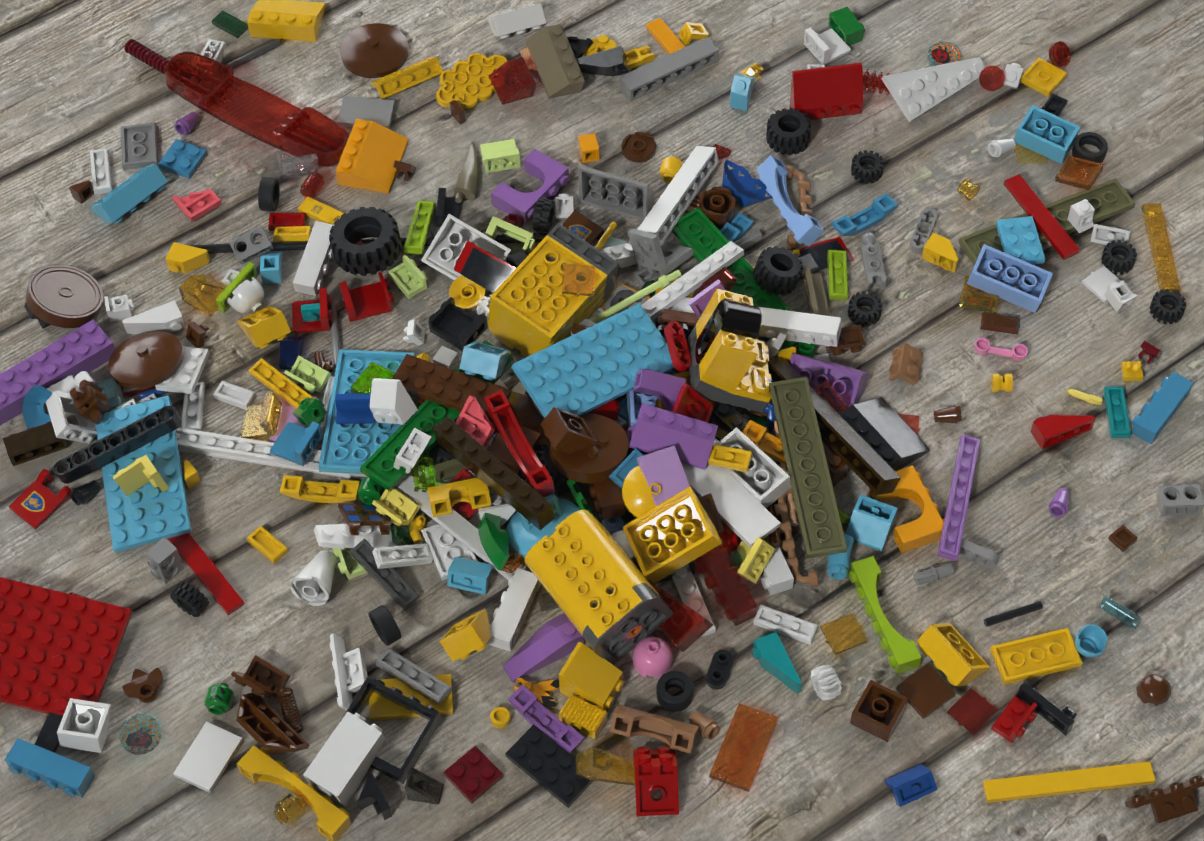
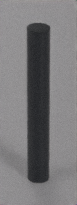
M1041 601L986 618L984 619V624L988 627L1043 609Z

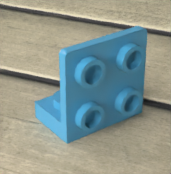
M288 422L271 447L270 453L304 466L322 438L320 424L312 422L309 427L304 428Z

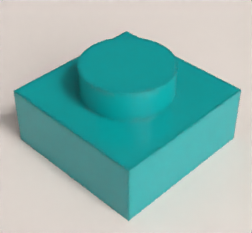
M320 303L301 305L303 322L320 320Z

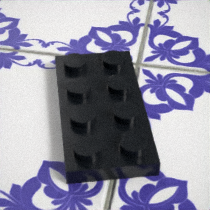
M534 724L505 753L510 761L568 808L596 779L595 773Z

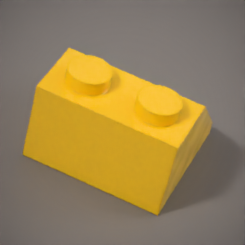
M484 608L454 624L439 641L452 662L459 658L464 660L474 650L479 652L487 647L486 643L491 638L486 609Z

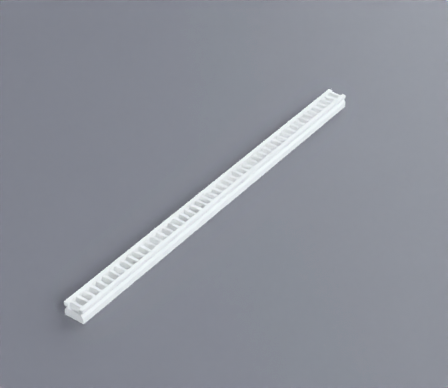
M184 428L176 429L180 452L362 480L367 477L364 474L319 472L321 450L314 449L306 464L301 466L271 454L270 449L274 444L273 442ZM416 465L409 473L426 488L448 484L454 479L451 478L437 483L434 477V468ZM488 486L492 496H497L498 494Z

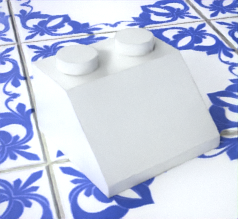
M380 378L372 380L369 408L373 413L374 419L378 423L404 425L418 409L401 381Z
M70 698L57 731L60 747L101 753L108 734L111 704Z

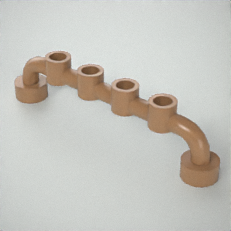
M785 165L789 172L786 175V179H791V176L798 178L800 215L808 214L812 216V210L807 209V206L811 205V195H806V192H810V182L805 180V176L801 171L792 169V165ZM788 235L787 249L795 250L796 246L804 245V243H798L794 235Z
M790 488L777 499L778 504H774L776 516H781L779 533L784 534L785 540H781L783 552H788L789 557L785 560L797 582L810 584V587H817L819 583L816 570L809 571L808 576H803L799 572L785 501L786 495L792 493Z

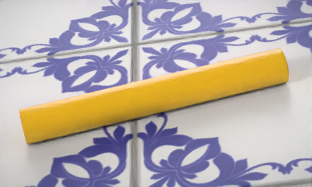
M611 222L595 247L600 251L618 225L615 222Z

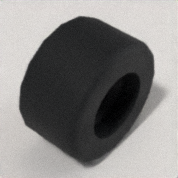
M669 671L663 674L656 686L657 701L661 707L671 712H679L688 708L694 696L692 680L688 675L680 671ZM671 687H679L683 690V693L679 696H672L667 693V690Z

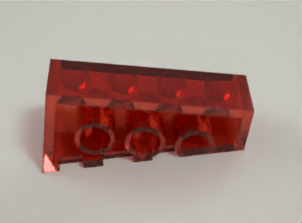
M718 545L698 557L694 566L697 573L703 575L706 587L714 592L718 605H722L725 609L724 612L729 621L732 620L734 625L738 626L756 617L757 605L744 583L740 584L741 578L736 567L731 568L730 556L726 549L722 551Z
M648 580L674 612L659 627L673 644L684 652L713 624Z

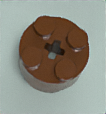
M712 187L711 190H705L700 195L699 209L717 228L721 229L727 222L731 223L734 219L736 200L728 189Z

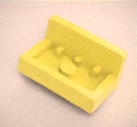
M396 487L391 492L385 489L379 501L374 500L372 502L377 507V512L385 516L388 515L391 518L390 521L397 526H409L421 505Z

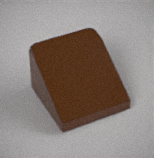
M89 180L69 187L72 197L81 204L94 194L91 181Z

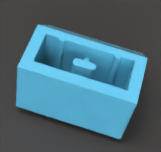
M860 494L846 534L853 537L857 543L882 551L895 523L898 508Z

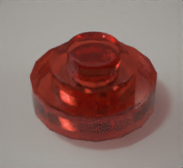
M1059 41L1049 47V59L1054 66L1060 68L1068 65L1070 62L1071 53L1064 42Z
M997 66L985 67L979 75L980 85L988 91L999 90L1005 83L1004 71Z

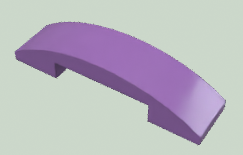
M521 685L508 698L512 706L531 725L534 724L567 752L571 753L584 740V737L569 724L566 726L539 703L538 697L524 685Z

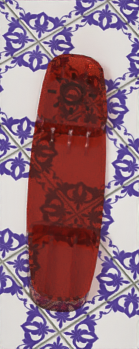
M193 52L178 53L166 64L165 79L167 87L204 112L261 142L323 167H331L339 163L348 141L349 133L345 128L314 108L305 107L300 109L251 83L235 77L234 70L230 66Z

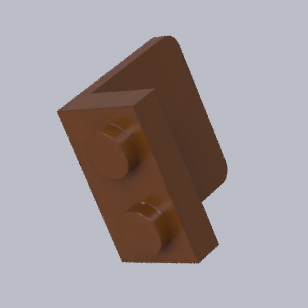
M257 655L254 656L245 673L236 671L231 673L236 678L234 680L236 683L244 687L247 685L252 688V693L260 697L263 695L267 698L271 696L277 697V692L285 687L291 676Z

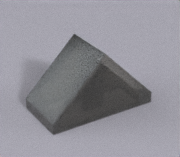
M411 767L405 785L407 800L440 804L444 784Z

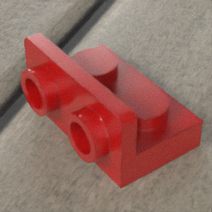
M1014 696L994 722L991 730L1013 743L1017 737L1020 739L1027 729L1025 728L1028 722L1032 723L1037 717L1038 713L1035 712L1037 704L1033 703L1030 706Z

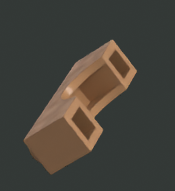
M618 705L613 712L609 732L627 737L641 735L657 738L668 744L671 749L691 754L696 743L699 726Z

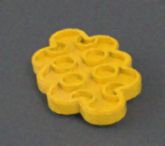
M474 53L468 57L467 61L456 62L453 70H446L440 75L441 87L437 90L436 101L440 106L450 108V102L455 100L463 109L474 108L478 101H488L492 96V92H499L505 87L504 74L508 71V60L501 55H493L487 58L484 54Z

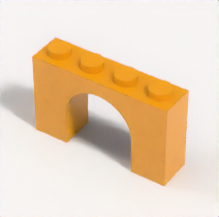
M913 466L895 471L901 478L893 493L876 495L870 488L868 489L872 498L877 501L886 503L895 499H908L916 503L921 509L922 515L918 519L897 526L894 529L893 538L901 553L940 540L944 519L939 515L937 504L932 502L929 489L924 487L920 473L916 472Z

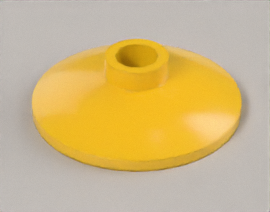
M464 276L455 279L449 288V297L454 298L455 305L462 309H471L478 306L479 300H483V296L486 293L485 288Z

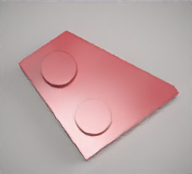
M211 189L188 193L189 196L178 198V195L172 197L173 202L191 222L222 205L219 197Z
M469 395L456 424L478 443L486 447L495 428L477 399Z

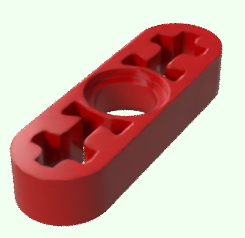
M671 321L665 326L664 333L672 364L676 370L685 372L692 365V360L684 330L680 323Z

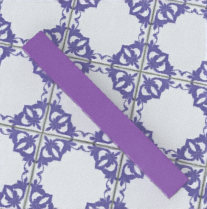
M964 434L961 435L937 552V556L955 562L959 557L980 439Z

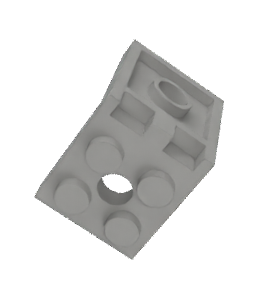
M634 228L628 231L634 258L640 270L647 267L649 273L654 274L660 271L661 276L667 275L694 255L692 248L668 241L660 245L658 235Z

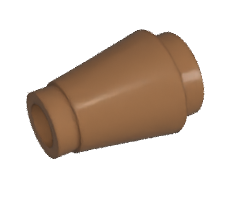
M694 711L689 717V721L693 725L699 726L698 732L703 738L711 740L718 734L720 727L711 718L698 711Z

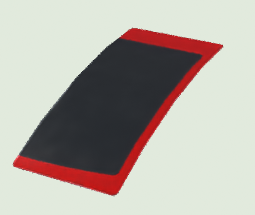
M841 237L821 241L799 249V257L810 253L818 266V270L811 272V274L828 268V250L846 251L847 262L854 261Z
M470 241L466 242L454 266L456 272L492 293L516 269L514 266L495 257Z

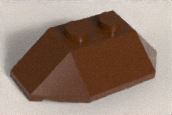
M254 693L241 696L236 721L270 754H280L309 748L310 745L260 696Z

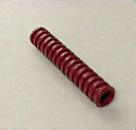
M134 39L128 40L125 44L124 50L126 53L172 78L174 81L179 82L181 85L182 79L185 76L193 75V73H188L186 69ZM189 77L185 80V84L187 86L192 77Z

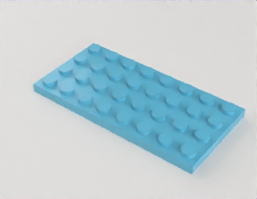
M640 303L512 364L511 367L544 418H546L553 407L582 416L634 389L636 372L642 368L664 374L675 369L667 342Z
M339 349L319 462V472L363 474L360 471V467L401 424L378 423L376 420L375 423L337 424L335 396L336 394L371 393L372 380L374 378L392 379L406 354L414 356V353Z
M164 396L104 413L103 421L100 424H96L98 440L165 406H172L170 397ZM176 430L102 467L112 546L115 553L160 541L163 537L168 539L192 532ZM147 455L170 489L163 493L159 487L155 489L151 482H148L129 496H126L113 479V476L119 470L134 463L136 459Z

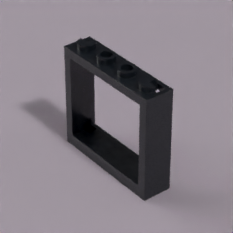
M367 677L346 713L360 714L371 694L375 692L429 720L401 769L377 756L370 765L371 768L404 784L439 725L441 717L438 710L434 709L431 705L426 707L420 704L421 702L413 696L408 698L402 695L403 692L395 687L391 689L386 687L385 683L380 679L373 680Z

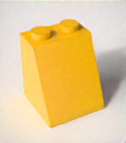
M578 642L559 673L561 694L570 697V695L582 696L589 704L600 705L605 710L612 707L616 692H620L625 683L623 672L598 656L592 649L581 642Z

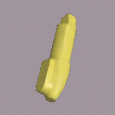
M1074 389L1067 390L1068 394L1072 397L1086 401L1089 404L1102 405V398Z

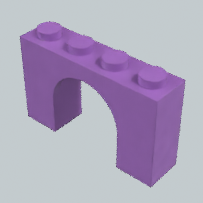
M536 149L524 159V170L543 182L541 188L534 192L523 193L501 182L491 193L493 206L507 214H517V218H523L524 224L534 218L533 214L539 198L550 200L569 181L568 167Z
M642 368L636 372L633 391L657 397L664 404L665 409L672 412L681 386L685 384L686 379ZM635 425L627 429L629 445Z

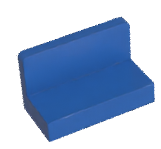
M371 393L336 394V423H375L373 413L369 408Z
M922 764L884 780L885 784L892 789L896 804L900 807L937 790L932 771Z

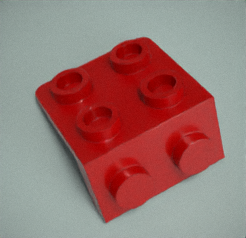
M319 288V300L295 301L292 303V329L294 333L330 331V321H333L332 310H329V306H332V296L328 295L327 288ZM320 303V320L303 322L301 305Z

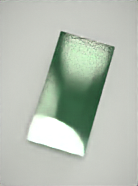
M223 10L212 20L214 26L236 38H239L248 30L247 23Z

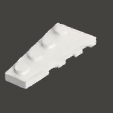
M347 523L316 525L314 528L318 545L321 547L342 550L345 548L353 549L364 538L373 548L398 546L392 526L388 527L389 535H381L379 525L360 526L358 528L359 535H350Z

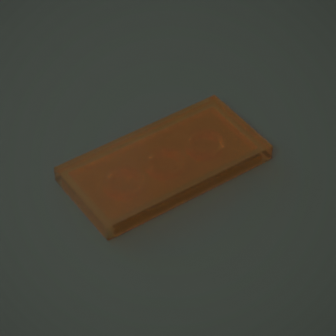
M739 703L709 778L749 792L777 724L778 717Z

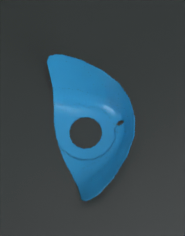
M36 385L25 395L22 410L27 429L51 421L50 415L44 411V404L50 398L52 392L43 386Z

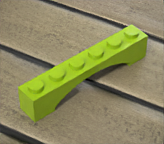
M874 556L852 562L848 572L849 579L857 587V596L860 600H863L865 614L870 616L872 620L873 631L875 634L878 633L880 637V646L888 654L887 659L890 667L894 668L896 674L920 667L922 657L914 640L908 641L901 636L888 622L880 607L876 583L880 582L881 570Z

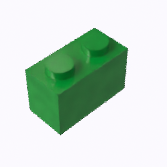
M848 7L829 13V27L848 46L863 41L865 28L857 20L854 12H851Z

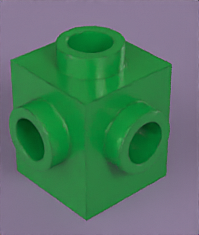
M307 397L299 403V407L292 414L304 427H309L312 422L320 424L328 412L324 409L325 405L321 400Z

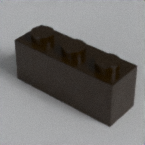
M51 421L3 438L8 457L13 466L69 447L66 439L56 437Z

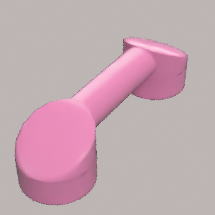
M978 338L974 345L976 352L982 356L994 354L1011 357L1014 361H1022L1028 353L1027 347L1023 344H1017L1013 347V350L992 347L986 338Z

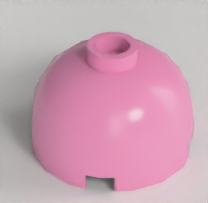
M648 636L641 639L635 645L632 654L635 670L644 677L653 676V678H659L672 667V649L669 643L660 637Z

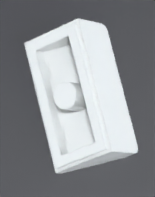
M1094 224L1090 242L1107 245V243H1111L1113 240L1116 243L1118 240H1121V243L1127 241L1128 245L1131 231Z

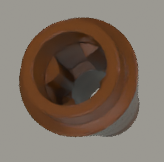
M953 405L934 411L935 422L957 424V422L962 421L961 407Z

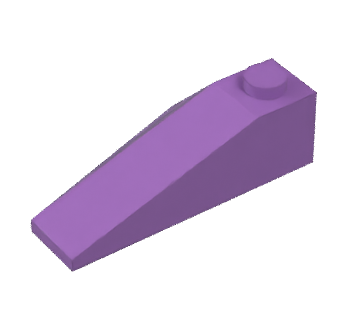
M792 353L790 365L802 377H807L809 385L819 395L828 399L834 406L847 409L857 404L865 391L869 376L868 372Z
M565 613L546 622L503 665V668L512 683H514L516 678H524L572 653L578 642L584 644V638Z

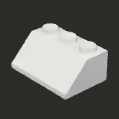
M541 3L487 17L495 37L500 36V39L510 37V33L516 32V34L525 33L527 28L532 27V30L540 29L542 24L546 23Z

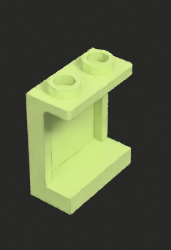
M492 217L485 232L488 237L495 240L497 233L500 232L525 243L522 250L527 255L528 252L533 251L536 244L533 233L497 217Z

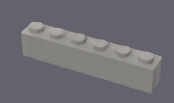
M708 37L698 40L689 46L620 76V89L631 102L718 62L719 50Z

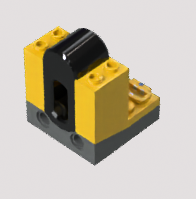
M716 289L687 339L692 365L689 367L690 386L705 399L763 412L771 400L769 383L772 382L768 369V346H766V342L757 340L762 323V314L758 307L753 306L752 297Z

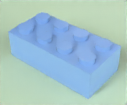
M984 244L966 284L1035 313L1043 299L1053 273Z

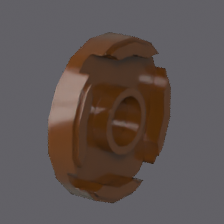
M635 132V134H629L623 139L621 149L626 159L641 163L652 159L656 153L657 145L651 135Z

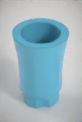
M844 534L847 552L827 555L828 576L836 580H842L848 576L854 539L847 534Z

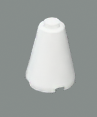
M320 551L293 579L291 590L299 600L305 599L309 601V605L321 606L329 599L337 562L335 555L331 551Z

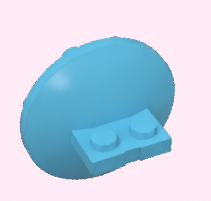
M554 493L545 497L552 504L555 519L541 530L536 528L519 512H516L510 518L506 528L510 548L517 555L525 558L528 551L546 535L548 537L556 531L555 527L572 513L580 510L577 505L566 499L557 498Z

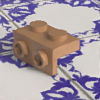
M904 343L896 347L892 352L893 358L889 368V380L893 381L896 378H900L914 386L918 383L923 352Z

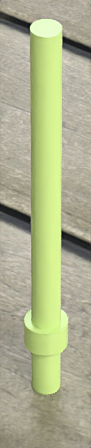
M676 270L667 276H661L655 283L589 320L595 324L599 323L657 289L670 285V282L682 276L681 272Z

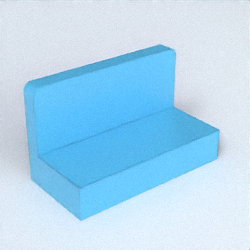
M455 557L448 569L447 586L486 595L493 565Z

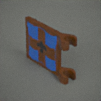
M338 503V508L349 526L350 535H359L358 528L360 526L379 525L381 535L390 534L388 527H391V523L387 522L385 517L376 511V506L364 503Z

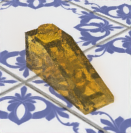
M595 747L576 755V775L593 781L635 786L633 762Z

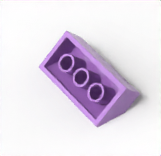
M642 403L629 447L637 448L646 453H653L675 446L681 463L705 470L718 426Z

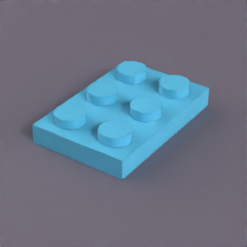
M1033 216L996 221L1004 253L1032 265L1045 262V256Z

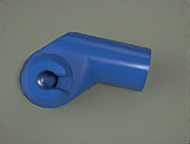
M768 403L764 412L768 413L767 427L769 431H772L776 417L773 405Z

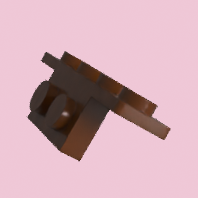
M1201 775L1189 778V782H1175L1170 784V788L1164 790L1163 788L1153 789L1150 791L1151 794L1143 796V794L1132 796L1130 801L1125 802V805L1134 809L1151 804L1156 823H1162L1196 812L1198 808L1193 789L1203 787L1204 778Z

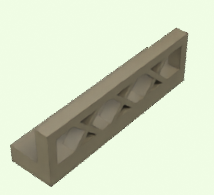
M809 265L804 266L802 280L809 313L830 316L821 273L811 274Z

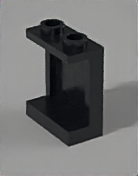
M452 297L443 302L440 309L432 314L428 320L431 333L463 351L464 346L475 342L488 328L486 316L480 314L478 317H475L462 308L457 307Z

